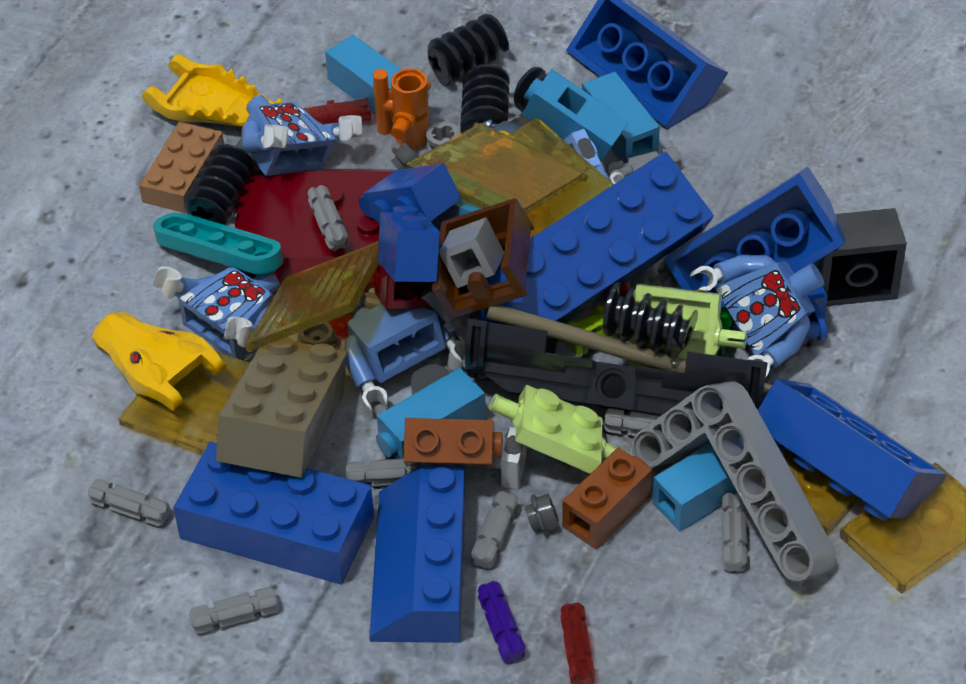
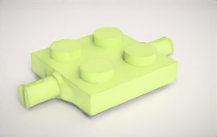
M643 284L636 285V302L640 303L643 297L650 293L652 294L651 307L656 308L664 298L667 299V313L672 314L679 304L683 305L684 319H688L695 310L698 311V319L691 339L685 349L679 354V358L687 359L688 351L716 355L720 346L745 349L747 341L743 340L747 338V331L722 329L720 319L722 294ZM634 336L628 341L629 343L635 344ZM650 341L647 343L645 348L651 349ZM666 347L661 351L662 353L667 354ZM633 361L628 363V366L653 368Z
M526 384L519 396L518 404L498 394H495L490 402L489 411L509 418L513 422L516 429V442L591 474L601 464L602 459L605 460L618 448L606 443V440L603 438L602 417L597 416L588 407L574 406L559 399L556 394L547 389H536Z

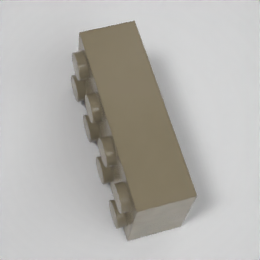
M266 336L219 414L216 461L302 478L343 397L347 351L337 350L328 344L311 345L295 342L286 336Z

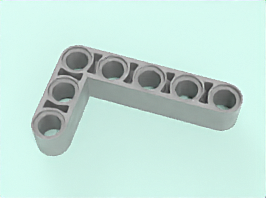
M723 382L703 386L634 436L632 441L633 456L641 458L650 468L679 462L710 441L784 576L792 581H802L827 573L833 568L835 563L834 547L752 399L741 384L737 382ZM720 397L723 402V409H721V406L719 404ZM689 420H690L691 425H692V430H690V427H689ZM740 435L744 439V448L740 442ZM761 474L765 477L766 486L763 485ZM783 512L786 514L787 517V525L784 523L783 520ZM804 551L808 554L809 565L804 558Z

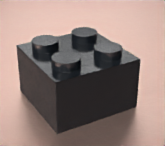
M896 208L836 214L846 243L813 263L824 280V285L822 286L827 294L826 306L898 299L907 242Z

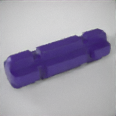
M497 581L481 584L477 590L479 593L478 599L482 609L486 611L484 615L495 643L499 645L498 651L502 660L506 663H512L515 660L520 661L525 657V645L521 635L517 633L518 627L509 604L503 598L505 594L501 584Z

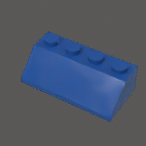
M597 0L566 49L567 52L600 77L616 72L648 113L667 128L674 126L706 106L728 74L726 70L631 0Z
M806 167L679 247L663 260L682 289L695 291L708 285V278L703 273H697L690 277L691 272L700 266L713 268L715 264L739 255H768L776 263L786 261L793 273L844 245L846 241L830 199L810 168ZM717 281V284L715 285V287H717V286H719V285H721V284ZM715 287L707 291L710 293H718ZM722 301L721 307L726 308L725 304Z
M776 379L758 409L760 416L780 450L786 447L796 454L794 461L813 473H817L820 470L831 478L828 484L838 492L849 497L855 494L866 502L864 509L881 520L887 521L888 517L906 518L947 476L946 473L809 383Z
M420 465L379 492L370 642L461 643L466 511L465 466Z

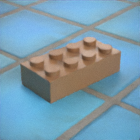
M178 122L139 185L142 203L187 213L184 208V198L196 180L198 173L203 168L205 161L209 158L212 149L224 144L223 132Z

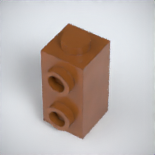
M405 418L403 462L407 467H419L420 465L465 466V468L494 469V458H502L503 432H495L493 420Z
M617 448L562 501V527L597 550L651 496L652 469L641 458L631 456L622 449Z

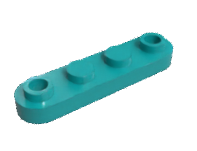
M186 213L166 214L158 218L153 224L158 244L169 249L194 255L198 258L214 261L227 267L253 273L256 276L273 274L284 261L281 245L274 239Z

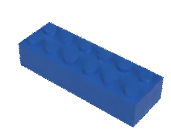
M665 151L530 238L526 273L528 295L501 303L500 305L565 324L609 295L615 283L619 282L621 287L701 234L714 215ZM501 262L495 275L486 278L490 285L508 280L501 270ZM467 285L464 287V294L469 292ZM489 307L474 312L481 321L504 324L486 318Z

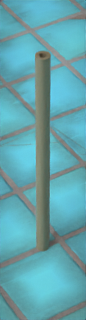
M500 304L490 306L486 318L511 326L548 331L547 336L656 369L685 373L686 359L683 358L670 359L666 353L660 352L656 354L649 348H640L632 343ZM765 383L763 400L772 387L771 384Z

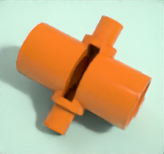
M414 68L401 69L392 76L391 89H389L388 72L384 69L375 70L373 72L377 132L381 135L391 133L400 146L404 142L413 149L426 145V131L430 126L428 108L430 96L428 92L431 88V83L428 81L426 74Z

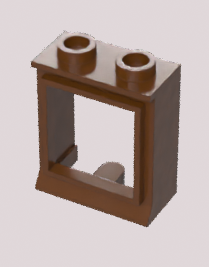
M517 198L441 222L439 250L449 231L487 217L501 247L505 246L501 270L508 280L490 285L482 273L473 272L468 276L467 288L469 292L465 294V285L459 288L456 287L438 251L437 282H433L432 291L451 319L528 295L526 273L531 230H534V225Z

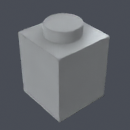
M487 217L449 231L439 250V254L456 287L459 288L467 285L468 276L473 272H480L486 278L495 275L504 251Z

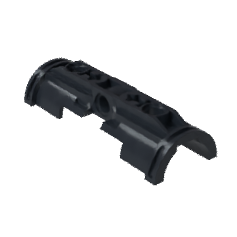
M468 319L465 344L466 374L474 379L478 375L481 380L488 381L491 379L512 394L520 395L527 384L536 389H547L565 402L663 415L703 386L723 382H737L746 389L758 410L763 402L765 383L768 384L769 373L766 376L767 362L688 351L685 373L640 366L617 365L597 362L593 359L555 354L558 339L547 337L548 331ZM616 375L623 377L626 382L625 392L618 398L607 397L604 393L606 380ZM720 397L719 404L721 406V409H723V402Z

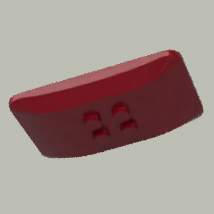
M320 169L294 171L265 176L264 174L252 176L250 183L246 184V190L243 196H240L237 205L235 228L274 239L280 243L284 261L273 273L280 284V288L274 293H327L328 284L333 282L336 274L345 273L348 277H355L359 283L360 293H368L371 288H374L379 224L374 218L367 217L361 211L359 199L364 196V192L398 169ZM469 181L459 182L470 185ZM320 185H324L328 188L331 195L330 199L334 201L342 220L341 224L345 227L348 234L349 244L346 248H339L336 251L328 248L325 242L326 237L322 235L314 216L315 211L311 209L308 202L309 196L307 192L311 187L317 188ZM239 270L251 279L256 277L253 273Z

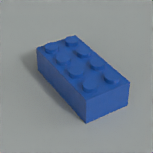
M210 441L173 507L180 539L342 585L374 519L371 485L306 468L302 478L218 462L216 461L217 443Z

